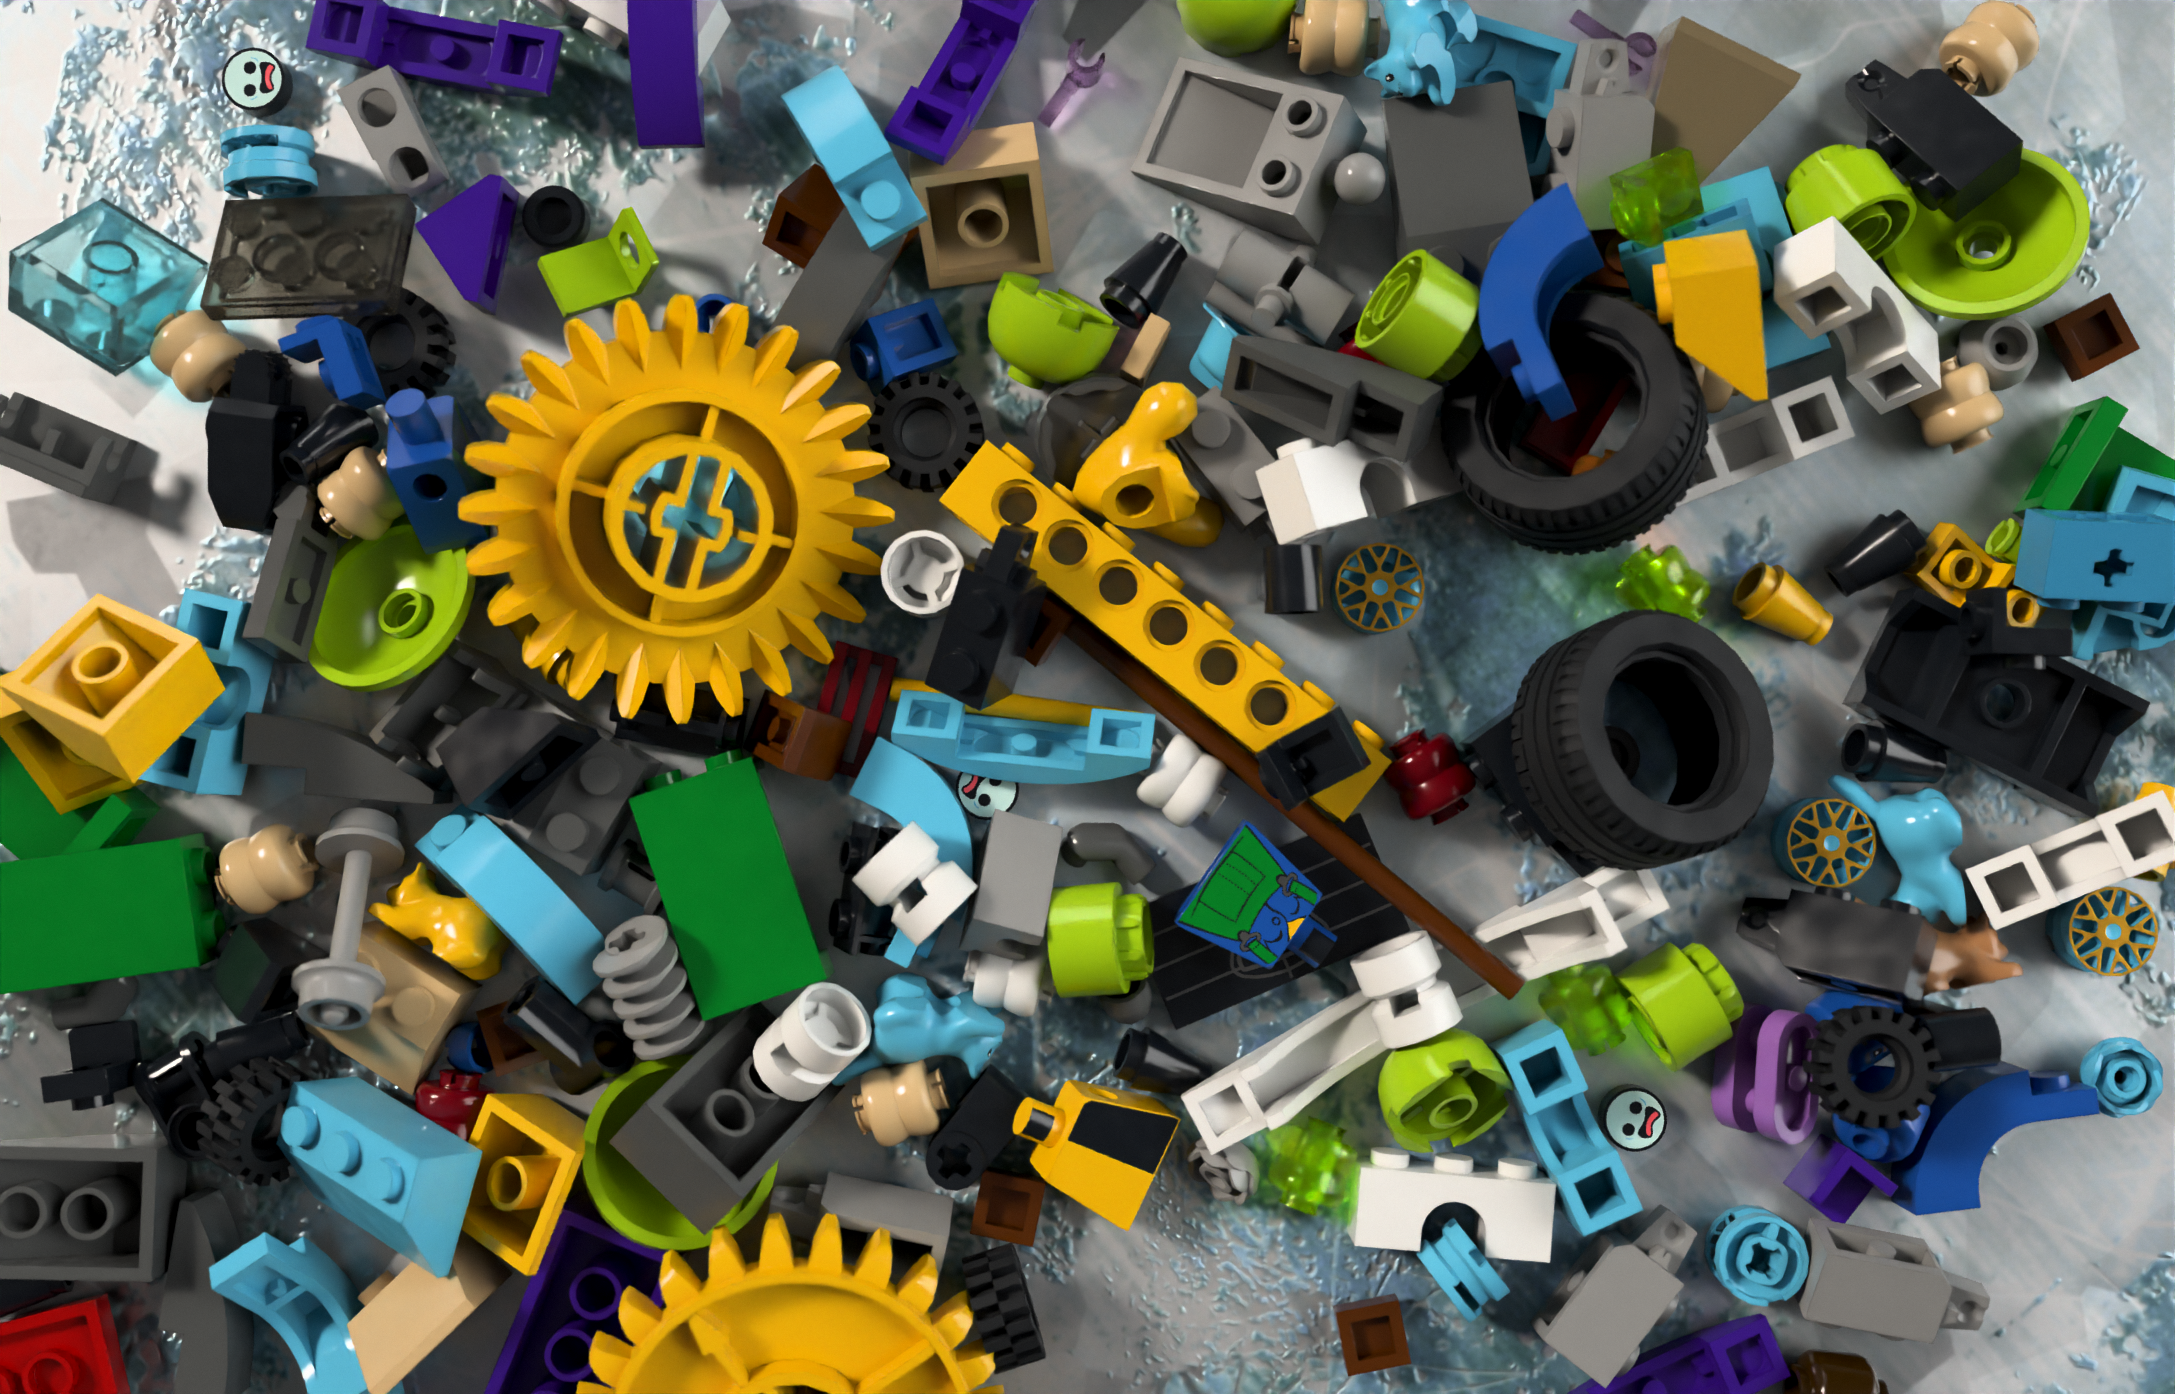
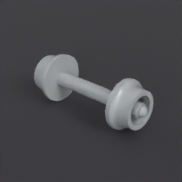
M362 807L346 808L338 811L331 817L328 831L316 840L314 856L319 863L329 870L343 875L329 959L313 960L301 964L293 972L291 987L299 995L298 1015L303 1021L316 1027L332 1030H347L361 1027L370 1020L373 1003L384 996L386 979L382 973L367 964L356 962L369 878L382 877L394 873L403 866L405 849L400 841H398V824L394 818L384 812Z

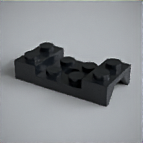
M1919 587L1897 591L1842 704L1874 720H1879L1903 732H1910L2015 784L2013 789L2069 817L2094 819L2100 808L2094 782L2116 737L2145 715L2151 702L2060 657L2046 658L2045 670L2002 669V657L1964 656L1965 641L1960 638L1957 625L1959 607ZM1997 685L2006 687L2014 700L2011 714L2003 721L1992 717L1986 704L1989 692Z

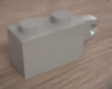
M1608 38L1579 41L1569 89H1555L1553 108L1548 113L1546 120V137L1550 145L1548 174L1544 177L1541 186V197L1567 182L1588 230L1644 227L1655 107L1645 95L1632 92L1629 89L1627 42Z
M1215 385L1196 400L1198 415L1182 433L1166 440V442L1211 499L1218 503L1222 513L1240 533L1246 530L1254 541L1266 533L1275 545H1279L1255 472L1276 460L1232 404L1220 397L1221 391ZM1310 538L1292 542L1289 544H1305L1310 540Z
M828 1172L825 1185L809 1184L808 1189L776 1185L770 1200L767 1217L769 1213L780 1212L789 1234L797 1236L798 1242L811 1246L826 1213L836 1214L842 1239V1263L855 1266L862 1250L879 1227L885 1228L890 1232L892 1249L889 1281L897 1285L907 1271L922 1256L928 1253L936 1261L938 1284L949 1238L954 1198Z
M1661 1204L1627 1237L1617 1230L1598 1232L1529 1323L1544 1342L1606 1389L1615 1376L1621 1377L1632 1368L1639 1356V1344L1653 1325H1662L1675 1311L1679 1301L1678 1293L1684 1286L1675 1274L1698 1233L1679 1216Z
M1810 1217L1803 1237L1809 1254L1808 1275L1800 1290L1794 1294L1805 1320H1811L1820 1326L1830 1329L1847 1327L1876 1333L1892 1341L1908 1339L1933 1344L1939 1328L1979 1330L1983 1323L1984 1313L1990 1303V1297L1982 1283L1942 1270L1924 1239Z

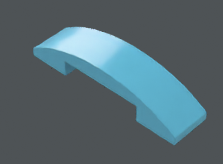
M902 689L891 731V742L930 762L976 776L1031 784L1089 783L1127 776L1150 768L1156 714L1092 708L1088 727L965 714L964 703L944 693Z

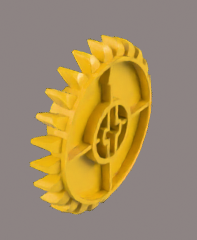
M675 294L664 311L662 329L650 330L645 315L633 299L619 300L615 305L613 317L615 338L602 342L593 329L582 320L574 317L566 321L564 325L565 342L572 357L571 360L560 367L547 356L534 350H526L520 356L522 369L536 389L528 401L511 394L497 392L490 394L487 398L485 405L488 411L510 432L505 443L481 441L466 446L465 461L480 472L496 477L495 489L477 491L463 497L458 502V515L464 521L496 526L498 536L481 542L468 553L465 559L469 574L474 576L509 572L512 581L501 588L493 597L488 606V617L494 626H501L516 621L530 613L534 615L537 621L528 631L522 646L523 661L531 669L540 666L552 658L564 646L572 651L567 663L565 677L570 697L578 701L582 699L595 685L603 671L607 670L614 673V699L621 717L632 719L636 715L644 699L648 684L652 682L660 683L663 699L674 721L677 724H687L694 704L695 683L707 681L711 691L725 711L731 717L742 715L743 688L740 672L753 668L765 684L784 697L792 692V684L787 666L780 653L782 649L791 643L806 656L822 664L828 665L834 659L833 651L826 637L814 623V619L821 611L854 623H862L867 616L864 608L838 582L842 572L860 575H881L880 568L883 559L863 544L852 540L854 528L889 524L895 521V511L878 500L865 495L854 494L853 483L886 471L890 467L889 458L870 449L844 448L841 439L860 428L870 419L872 413L868 406L853 401L839 402L824 408L818 401L831 387L841 371V368L835 361L819 359L803 365L793 373L785 368L794 352L799 332L787 325L776 326L764 334L752 348L744 344L749 320L747 306L733 302L726 305L715 317L709 333L698 331V316L692 296ZM701 456L689 498L704 511V514L699 523L683 519L670 568H667L678 531L664 517L663 512L667 504L681 508L685 507L698 457ZM666 461L661 480L648 477L637 495L633 490L637 480L657 463ZM730 472L740 497L738 518L733 517L732 511L721 502ZM624 510L636 512L638 518L647 527L639 558L634 556L629 550L623 533ZM708 550L717 552L713 557H711L708 561L705 562Z
M780 1212L769 1213L766 1219L761 1239L760 1261L749 1264L745 1263L739 1246L729 1229L724 1224L714 1227L709 1252L710 1278L703 1282L699 1280L691 1267L676 1251L671 1249L665 1253L660 1273L662 1296L667 1305L664 1310L660 1309L640 1291L628 1286L622 1292L619 1305V1320L625 1335L635 1345L632 1347L616 1337L597 1331L590 1348V1366L601 1381L613 1388L579 1381L576 1394H1005L1003 1385H994L970 1391L985 1383L995 1370L996 1364L993 1362L994 1352L986 1355L982 1338L972 1341L957 1350L954 1349L965 1339L973 1322L971 1298L966 1290L947 1300L931 1314L927 1311L933 1302L937 1287L936 1261L930 1254L927 1253L922 1256L907 1271L898 1284L895 1285L889 1281L892 1264L889 1230L879 1227L867 1242L855 1266L842 1263V1239L837 1215L826 1213L814 1235L808 1258L794 1257L790 1235L784 1218Z

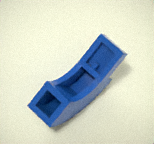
M1567 182L1549 191L1534 202L1509 227L1490 258L1484 273L1479 298L1481 335L1489 356L1503 379L1514 376L1527 405L1540 400L1552 422L1577 411L1550 347L1549 330L1553 313L1559 301L1574 284L1585 276L1605 267Z
M2001 1060L1997 1066L1966 1069L1950 1077L1931 1092L1936 1097L1930 1106V1115L1914 1151L1903 1160L1892 1162L1891 1181L1898 1188L1891 1196V1202L1916 1216L1981 1208L1979 1197L1980 1171L1987 1153L1996 1141L2010 1130L2027 1123L2100 1114L2097 1089L2069 1079V1073L2066 1071L2042 1070L2029 1073L2027 1069Z

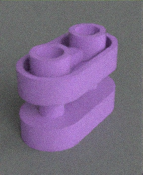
M1743 1001L1744 1009L1742 1016L1730 1023L1733 1033L1732 1038L1715 1048L1713 1086L1711 1089V1102L1715 1117L1726 1127L1748 1133L1759 1131L1766 1138L1788 1144L1800 1143L1811 1133L1818 1114L1819 1096L1811 1094L1806 1084L1813 1081L1811 1073L1803 1072V1060L1810 1061L1812 1053L1811 1050L1804 1048L1808 1038H1816L1819 1031L1814 1028L1818 1022L1809 1014L1786 1009L1773 1011L1766 1005Z

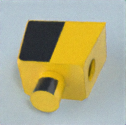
M1068 1080L1063 1084L1053 1106L1031 1097L1025 1098L1016 1111L1013 1121V1132L1018 1136L1036 1142L1030 1155V1163L1045 1181L1119 1228L1129 1231L1181 1119L1160 1099L1077 1080Z

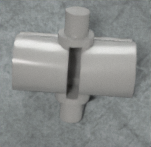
M1245 227L1219 268L1214 279L1216 281L1204 302L1211 304L1263 338L1323 348L1354 298L1355 293L1315 269L1318 256L1315 249L1311 246L1302 244L1294 251L1286 252Z

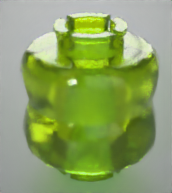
M1648 543L1640 548L1641 552L1637 550L1617 568V571L1621 572L1624 578L1615 587L1614 594L1618 602L1629 610L1659 609L1668 613L1672 612L1685 616L1696 623L1708 613L1707 608H1704L1701 604L1709 596L1711 585L1702 574L1690 568L1686 556L1675 545L1667 544L1654 552Z
M1601 962L1588 965L1581 963L1567 967V973L1561 969L1545 975L1551 984L1540 992L1538 996L1539 1006L1555 1025L1562 1028L1572 1051L1587 1048L1590 1056H1596L1607 1051L1604 1047V1041H1607L1612 1049L1627 1038L1621 1030L1632 1021L1634 1010L1626 997L1617 990V983L1609 966Z
M1308 1115L1309 1120L1306 1127L1290 1123L1283 1129L1280 1138V1153L1273 1160L1268 1170L1267 1178L1271 1185L1283 1190L1278 1202L1317 1217L1319 1205L1335 1209L1342 1203L1346 1190V1178L1357 1162L1358 1152L1354 1146L1342 1142L1344 1134L1347 1133L1346 1129Z

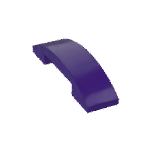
M316 0L305 48L313 53L373 71L389 65L406 79L493 95L539 98L550 97L564 35L559 30L500 19L497 26L390 7L383 0Z
M627 0L631 84L639 147L641 149L705 148L704 90L698 72L697 0Z
M962 0L960 17L918 88L914 86L909 88L884 130L886 141L944 166L965 142L986 109L1020 44L1039 0Z
M1760 1313L1720 1323L1639 1354L1632 1368L1621 1377L1615 1376L1606 1389L1591 1378L1567 1394H1755L1790 1377L1791 1374L1766 1316Z

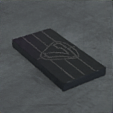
M1357 812L1350 815L1345 822H1334L1336 826L1381 862L1361 813ZM1305 834L1276 848L1323 894L1309 917L1335 934L1337 940L1317 968L1312 967L1286 948L1275 965L1268 969L1181 928L1174 922L1173 917L1199 880L1148 901L1154 935V968L1152 975L1173 1025L1178 1030L1411 931L1404 914Z

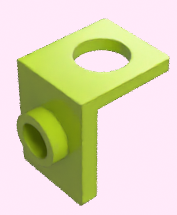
M628 207L622 209L607 237L541 256L537 265L563 317L569 318L616 303L619 300L641 295L659 266L660 261L634 209ZM628 234L631 236L636 245L639 255V264L635 261L631 253L628 243Z

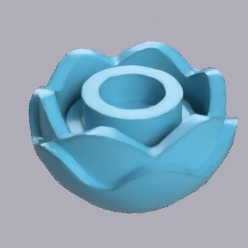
M2114 1037L2102 1040L2088 1050L2081 1061L2079 1082L2097 1089L2099 1111L2107 1116L2122 1118L2126 1115H2137L2146 1112L2153 1107L2163 1090V1069L2160 1062L2136 1039ZM2120 1071L2122 1079L2116 1082L2114 1079L2115 1073Z

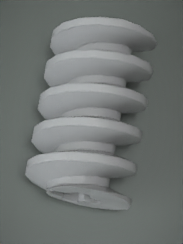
M655 915L632 917L619 924L608 934L604 941L605 949L593 961L595 974L601 978H606L603 982L605 995L615 999L613 1002L615 1015L621 1019H626L623 1023V1031L627 1037L635 1040L633 1051L641 1060H656L663 1057L685 1054L705 1043L715 1031L711 1019L706 1021L702 1019L683 960L678 956L675 941L668 935L665 920Z

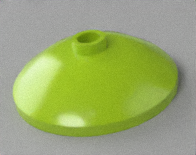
M2022 148L2019 174L1957 223L1952 221L1940 209L1931 211L1916 198L1911 189L1910 182L1906 180L1903 186L1916 202V216L1905 236L1889 252L1882 256V261L1890 280L1908 300L1929 312L1961 320H1988L2013 315L2046 300L2058 291L2078 268L2089 241L2090 210L2083 189L2068 170L2053 159ZM1981 251H1989L1994 254L1992 257L1985 259L1973 257Z
M407 514L394 519L387 532L377 540H364L356 535L352 537L337 552L307 657L311 665L319 674L333 684L357 692H373L394 687L427 669L453 643L469 613L476 584V576L469 574L465 561L468 553L471 551L469 546L426 555Z
M681 1054L648 1060L620 1075L608 1086L596 1102L583 1132L585 1153L581 1161L584 1184L595 1208L602 1218L622 1236L636 1244L657 1251L668 1252L673 1249L676 1252H690L708 1248L711 1245L714 1227L722 1224L729 1229L733 1236L760 1210L770 1193L777 1172L778 1160L744 1198L704 1236L609 1142L642 1105L694 1055Z

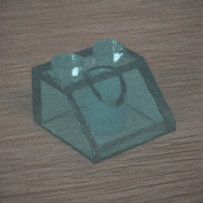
M101 198L9 251L8 310L117 377L150 355V348L155 339L153 333L156 332L154 330L156 325L172 312L176 314L177 310H184L208 273L209 263L113 203Z

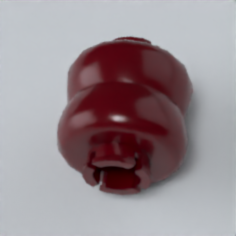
M1423 727L1388 747L1390 751L1392 750L1395 757L1390 759L1392 763L1384 771L1383 777L1387 784L1399 794L1402 810L1410 820L1416 821L1430 816L1434 826L1449 820L1469 807L1468 802H1465L1463 797L1475 788L1476 781L1471 770L1459 759L1458 750L1452 737L1445 732L1428 737Z
M442 1069L439 1071V1080L425 1081L418 1087L415 1095L416 1111L468 1142L487 1094L498 1093L493 1087L480 1083L481 1073H468V1075H465V1072L456 1069Z

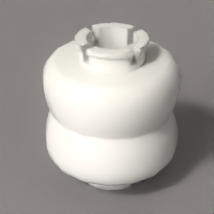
M1176 734L1167 746L1157 738L1152 744L1150 768L1137 772L1144 777L1136 790L1138 798L1149 806L1161 809L1174 825L1181 828L1188 827L1197 816L1203 819L1204 823H1208L1230 792L1228 788L1225 789L1220 785L1227 773L1226 765L1217 757L1202 752L1198 745L1184 734Z
M1042 940L1039 946L1025 944L1027 949L1024 959H1008L972 949L968 955L963 982L969 981L974 983V1002L983 1007H1004L1006 1010L1023 1017H1028L1035 1013L1039 1000L1047 1001V1003L1051 1004L1055 985L1049 963L1048 943Z

